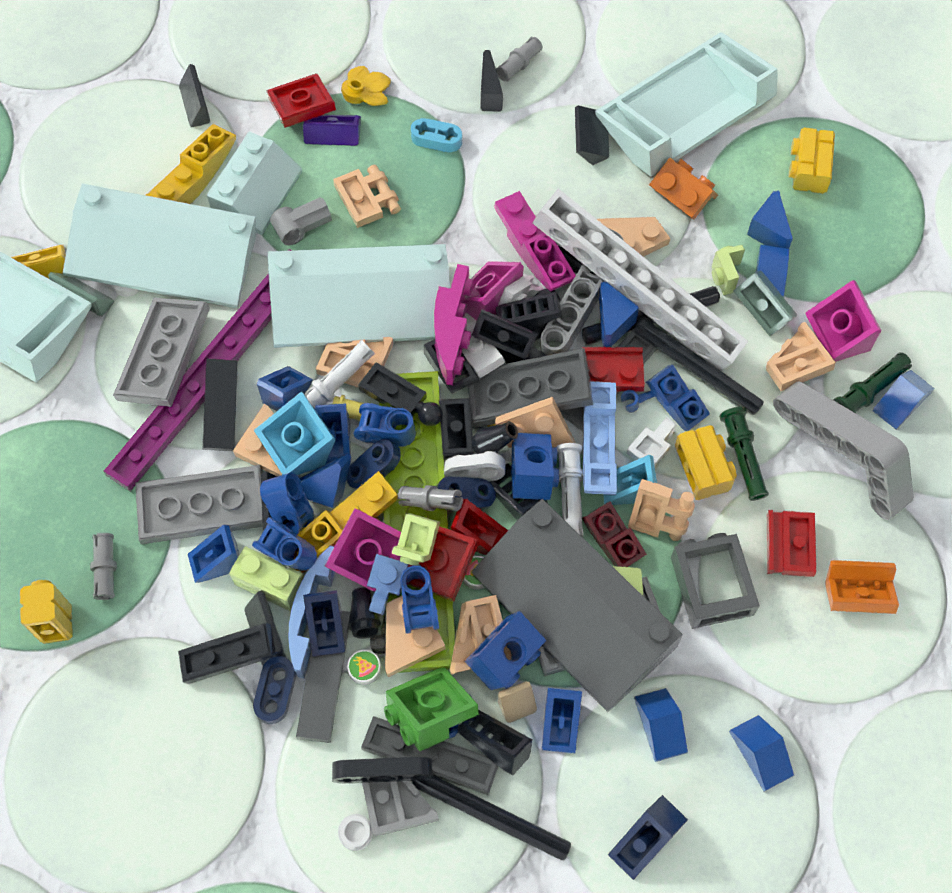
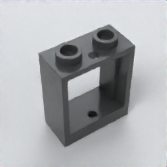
M717 533L710 536L708 540L696 542L695 539H688L674 547L671 560L691 629L755 615L760 605L737 534ZM728 550L743 596L700 605L687 559Z

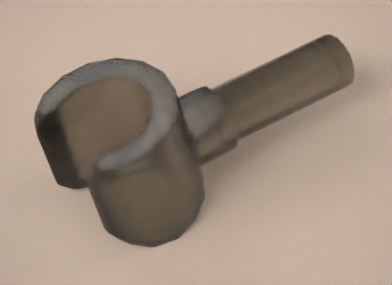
M386 610L381 626V634L370 635L371 649L375 654L386 653Z

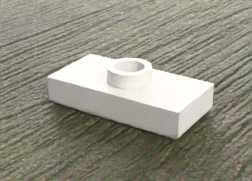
M475 321L467 325V331H471V334L476 325ZM472 336L468 349L462 350L479 379L505 363L503 356L495 346Z

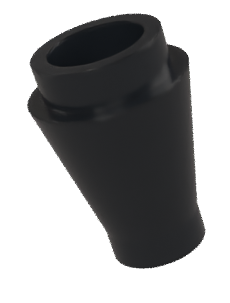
M508 421L504 424L478 429L472 437L474 451L477 454L487 451L498 453L508 443L518 437L517 427L514 423Z
M368 588L354 589L351 592L352 602L348 628L356 638H371L378 634V628L381 625L378 614L369 611L372 601L371 591Z

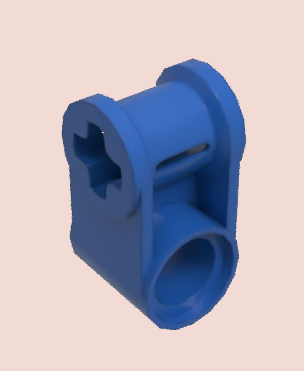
M373 403L360 405L359 413L361 418L359 426L354 430V437L366 443H375L378 440L387 439L399 447L410 445L414 441L416 430L413 417L408 410L385 407ZM398 425H406V426H407V427H406L405 429H403V430H395V429H394V428H395L396 426H398Z
M290 472L261 483L260 495L271 517L282 524L288 519L289 521L284 525L293 530V533L298 535L301 527H306L314 520L313 508L306 497L301 480L295 473ZM306 513V515L301 519L300 516Z
M271 517L267 518L265 530L259 540L252 543V546L263 554L300 571H306L311 568L317 559L315 547L293 533V530ZM299 548V554L294 559V553Z
M421 566L408 567L403 571L400 580L405 632L410 634L414 629L428 627L437 630L439 629V622L429 572ZM413 579H420L425 583L424 587L420 590H411L407 585Z

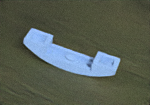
M590 382L593 405L584 406L583 415L584 493L616 495V383Z
M329 546L307 571L297 590L290 614L288 633L290 656L297 676L303 679L305 678L311 653L310 638L303 637L307 626L303 595L316 593L318 585L332 586L335 572L324 565L334 546Z

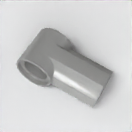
M321 197L295 209L291 207L279 208L270 217V222L284 245L296 244L303 239L305 232L332 221L328 206Z

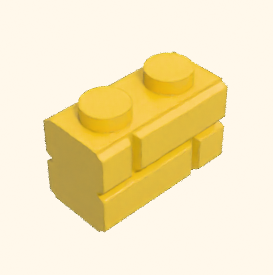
M804 127L801 129L799 137L793 138L791 155H795V161H791L789 178H793L794 190H810L811 192L821 194L827 192L832 180L834 131H817V129Z
M712 425L698 428L695 431L690 430L680 433L677 436L675 448L695 500L729 492L737 474L733 462H727L724 455L726 446L722 435H716Z
M37 580L32 582L31 585L23 586L20 589V604L23 606L20 608L21 624L43 644L70 640L73 637L72 622L70 621L72 619V605L51 581Z

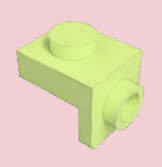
M743 245L725 246L715 252L711 266L712 278L715 285L720 286L723 295L734 293L733 291L736 289L739 275L735 266L741 264L745 252Z
M410 513L406 514L398 546L393 547L392 554L401 556V562L414 566H419V562L430 560L440 522Z

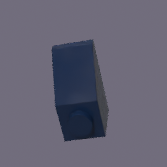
M662 795L643 813L609 852L608 856L634 880L688 819Z

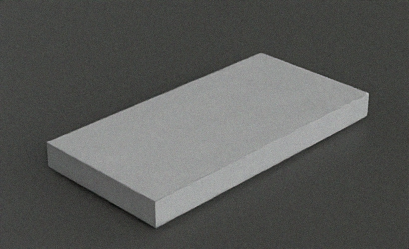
M153 298L113 393L117 401L172 407L210 310L207 302Z
M260 465L135 483L139 542L147 544L209 535L222 525H229L231 531L263 527L262 498L260 495L262 473Z

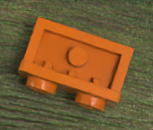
M669 158L649 186L692 219H695L711 198L716 199L718 196L712 190L715 184L703 175L698 179L691 174L694 168L682 159L677 163Z
M832 560L825 580L830 610L896 614L899 602L893 583L897 570L895 563Z

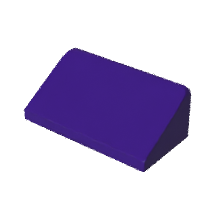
M324 114L306 120L303 123L304 143L357 146L360 139L361 116Z

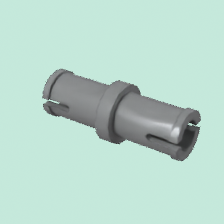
M531 36L520 48H515L511 51L509 58L496 68L498 77L502 81L506 80L508 82L520 69H525L529 65V60L542 50L541 41L537 37Z
M427 485L424 488L402 486L398 492V499H406L399 501L401 506L422 507L426 511H434L436 508L458 511L463 504V497H455L462 495L460 490H442L436 486Z
M97 533V535L94 534L92 536L93 562L90 563V570L94 572L93 598L96 600H109L115 597L113 571L117 569V562L113 561L114 535L111 533Z

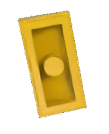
M57 245L11 258L49 279L48 275L50 272L63 274L66 252L64 245Z

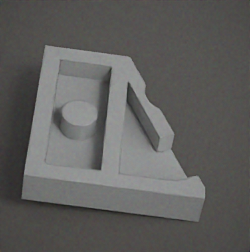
M411 781L362 783L374 837L439 821L436 811L430 807Z

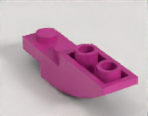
M518 191L495 201L494 208L507 229L508 239L534 276L550 292L571 283L576 276L556 242L533 224L536 216L522 193Z
M457 264L451 288L438 287L434 310L437 360L446 384L452 386L455 375H461L464 357H461L463 349H468L471 339V331H467V319L464 318L467 304L463 302L465 296L470 297L474 280L469 278V266Z

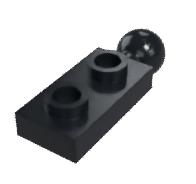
M377 362L358 384L361 392L386 407L406 409L411 413L412 417L415 413H418L419 420L426 426H436L442 420L443 411L437 403H423L427 398L424 390Z

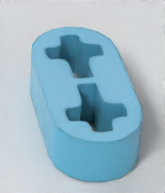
M421 118L415 120L411 125V139L415 145L443 152H455L462 146V131L454 124ZM423 130L427 131L424 133V135H420V133H422ZM449 136H454L450 141L446 140Z

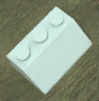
M248 132L208 192L207 198L210 208L255 216L256 233L263 235L270 224L271 215L282 205L303 172L302 168L274 141Z

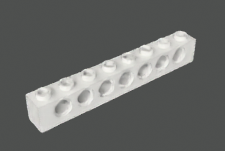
M560 189L556 190L534 219L533 224L601 279L636 304L642 312L688 349L720 371L731 365L748 343V340Z

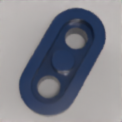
M387 439L375 442L351 463L347 475L348 485L357 490L378 471L384 477L396 468L400 461L401 451L398 445Z
M449 476L443 478L436 485L438 489L449 490V488L460 490L462 495L455 497H463V499L469 500L482 511L488 509L496 499L493 485L482 478ZM478 489L481 490L485 496H482L479 493Z
M276 656L270 658L262 667L253 709L258 719L265 724H276L282 721L288 712L296 680V672L292 662L286 657ZM277 672H285V677L282 680L274 679V675ZM270 703H276V711L272 713L266 712V707Z

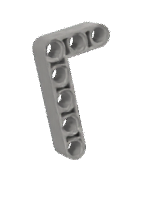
M609 229L623 240L622 236L619 233L612 229ZM582 264L560 301L562 316L548 322L542 332L541 351L546 355L570 350L598 302L600 283L605 281L598 275L591 274V270L584 264ZM584 293L587 294L589 297L586 299H580L576 297V295ZM565 317H572L573 319H575V321L572 323L563 322L562 319ZM550 341L561 343L558 347H550L547 344Z
M800 381L795 382L774 398L773 406L783 419L866 470L870 504L881 518L890 520L913 501L909 452L900 439Z

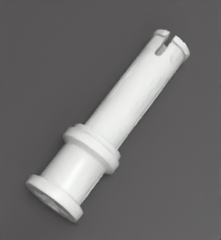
M363 340L321 380L318 378L312 382L313 386L305 393V396L314 409L315 405H324L327 401L331 402L334 399V393L375 354Z
M564 443L556 446L557 455L559 456V482L562 487V517L583 537L580 482L583 480L580 454L583 453V446L577 443Z

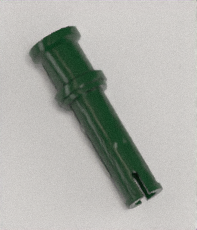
M904 353L896 354V356L866 380L853 383L846 394L842 397L834 398L833 401L854 413L863 407L870 406L874 402V397L881 390L885 389L901 374L912 367V364H910L911 359Z
M741 406L733 407L723 411L719 418L721 422L725 423L729 436L727 443L735 450L749 494V500H760L767 497L769 493L752 445L754 433L749 430L745 418L747 414L746 408ZM747 459H748V461H749L750 468H751V471H752V474H753L754 479L752 478V475H751V472H750V469H749V465H748Z

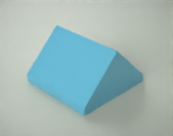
M300 392L254 429V432L282 475L290 472L300 475L325 465L336 440L303 392Z

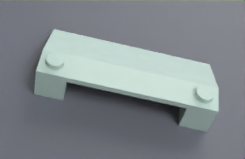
M720 32L597 109L595 113L632 163L652 177L660 171L669 158L674 161L678 160L777 95L778 69Z
M82 183L74 206L63 275L238 308L256 239L255 216Z
M446 244L268 252L274 348L319 346L337 342L350 343L355 340L364 339L365 343L383 341V337H391L393 342L435 339L434 310L438 287L450 288Z
M0 252V362L37 383L58 362L92 305L86 299Z

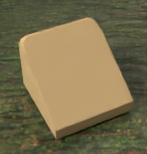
M525 681L498 693V703L507 723L537 711L530 681Z

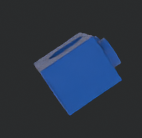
M518 433V437L513 440L511 449L513 498L551 500L552 488L558 487L559 469L553 467L557 464V448L552 447L551 435Z
M518 611L507 616L465 660V663L491 691L501 687L507 689L519 679L520 674L518 671L524 665L528 666L540 656L541 652L538 649L545 643L546 639ZM505 646L511 652V660H508L504 654Z

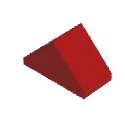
M463 499L462 507L457 511L451 525L452 531L477 539L479 545L476 552L487 555L508 531V529L467 499Z

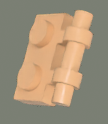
M371 165L367 169L369 175L365 177L357 169L333 179L334 186L357 228L383 218L382 207L388 208L391 214H397L401 210L397 194L394 190H390L385 173L380 171L377 165ZM370 189H378L380 194L374 196Z
M642 479L628 528L631 527L633 530L657 538L661 530L669 533V537L673 541H679L682 535L687 532L689 526L687 519L692 516L695 508L693 502L694 495L690 492H683L681 498L674 499L671 498L673 489ZM668 513V514H671V515H674V516H673V517H669V516H666L665 514Z

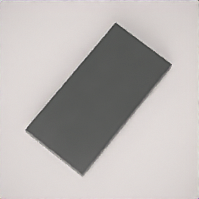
M585 348L503 364L480 378L478 382L468 386L473 428L493 425L498 416L550 397L554 398L560 411L593 405Z

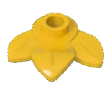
M365 66L355 67L348 72V80H345L341 87L343 98L347 102L352 104L365 102L371 106H380L388 103L387 97L382 93L391 83V79L381 72L370 73Z

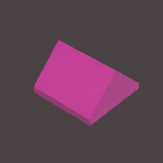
M488 261L471 278L474 280L470 297L465 296L463 302L467 304L466 313L476 321L482 309L496 315V307L500 302L505 287L523 277L524 266L522 263Z
M855 280L850 281L805 312L818 340L835 362L871 351L882 331Z
M354 508L324 566L375 592L376 589L368 587L367 583L376 554L400 561L401 556L392 554L394 546H398L401 532Z

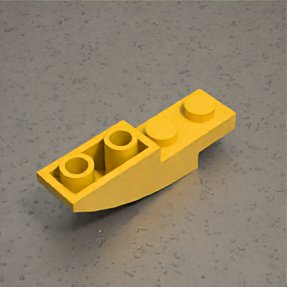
M212 124L179 155L180 164L145 196L191 204L201 194L223 164L236 140V135Z
M378 471L331 512L327 510L322 512L302 529L298 536L315 547L318 558L329 546H335L354 508L380 521L378 516L398 500V493ZM299 548L294 553V559L299 554Z

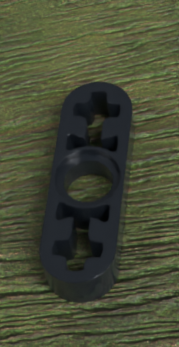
M428 757L339 760L332 763V782L340 784L421 781L433 778L432 759Z

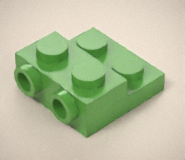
M438 668L385 691L387 706L384 707V714L391 726L398 724L404 743L407 746L414 744L419 751L449 739L450 727L478 715V704L446 668Z

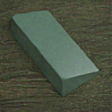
M761 270L752 274L733 291L769 336L775 334L797 317L796 312Z
M50 272L48 275L50 280L91 302L92 307L89 311L98 316H103L114 303L112 298L76 278Z

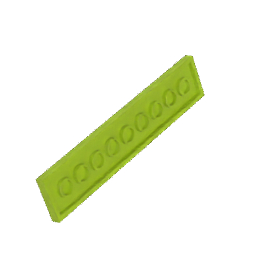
M438 371L397 374L426 392L427 398L423 403L435 402L439 405ZM418 413L413 415L416 430L414 441L410 445L399 447L401 451L400 461L396 468L385 476L397 493L402 486L424 488L427 485L436 486L445 478L441 425L439 423L436 426L430 427L422 424ZM398 425V426H396L394 429H395V430H403V429H405L407 426H406V425ZM398 499L383 512L384 523L402 532L405 516L408 513L440 522V527L448 529L447 510L436 508L434 511H426L422 507L401 506L399 501L406 499ZM407 585V587L411 590H420L418 588ZM402 590L399 596L390 593L387 603L402 596ZM433 594L439 622V629L437 631L446 649L399 673L433 671L438 668L450 670L455 644L453 601Z

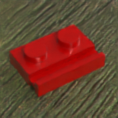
M582 347L585 348L590 382L616 383V392H625L627 390L635 392L644 391L643 347Z
M768 510L767 574L782 573V575L815 576V513L796 511L773 512V510Z

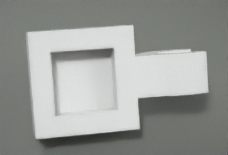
M529 275L526 278L521 277L505 287L498 306L534 297L539 291L544 290L545 286L543 284L539 287L533 286L532 283L535 278L533 275Z
M666 417L654 432L646 427L628 447L627 454L634 460L652 455L654 465L656 466L670 450L671 445L666 441L674 434V428L677 424Z

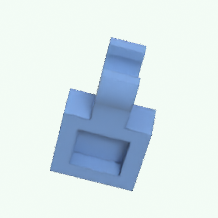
M376 554L367 583L368 587L376 589L369 611L381 615L384 614L389 594L400 595L401 575L408 568L409 564Z

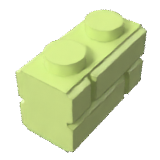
M246 546L241 551L229 573L236 586L253 594L262 591L268 601L290 612L297 590L304 578L303 573L291 567L287 569L286 565Z

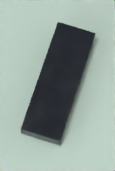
M206 359L202 450H234L237 360Z
M268 623L178 651L182 681L186 684L276 657L271 624Z

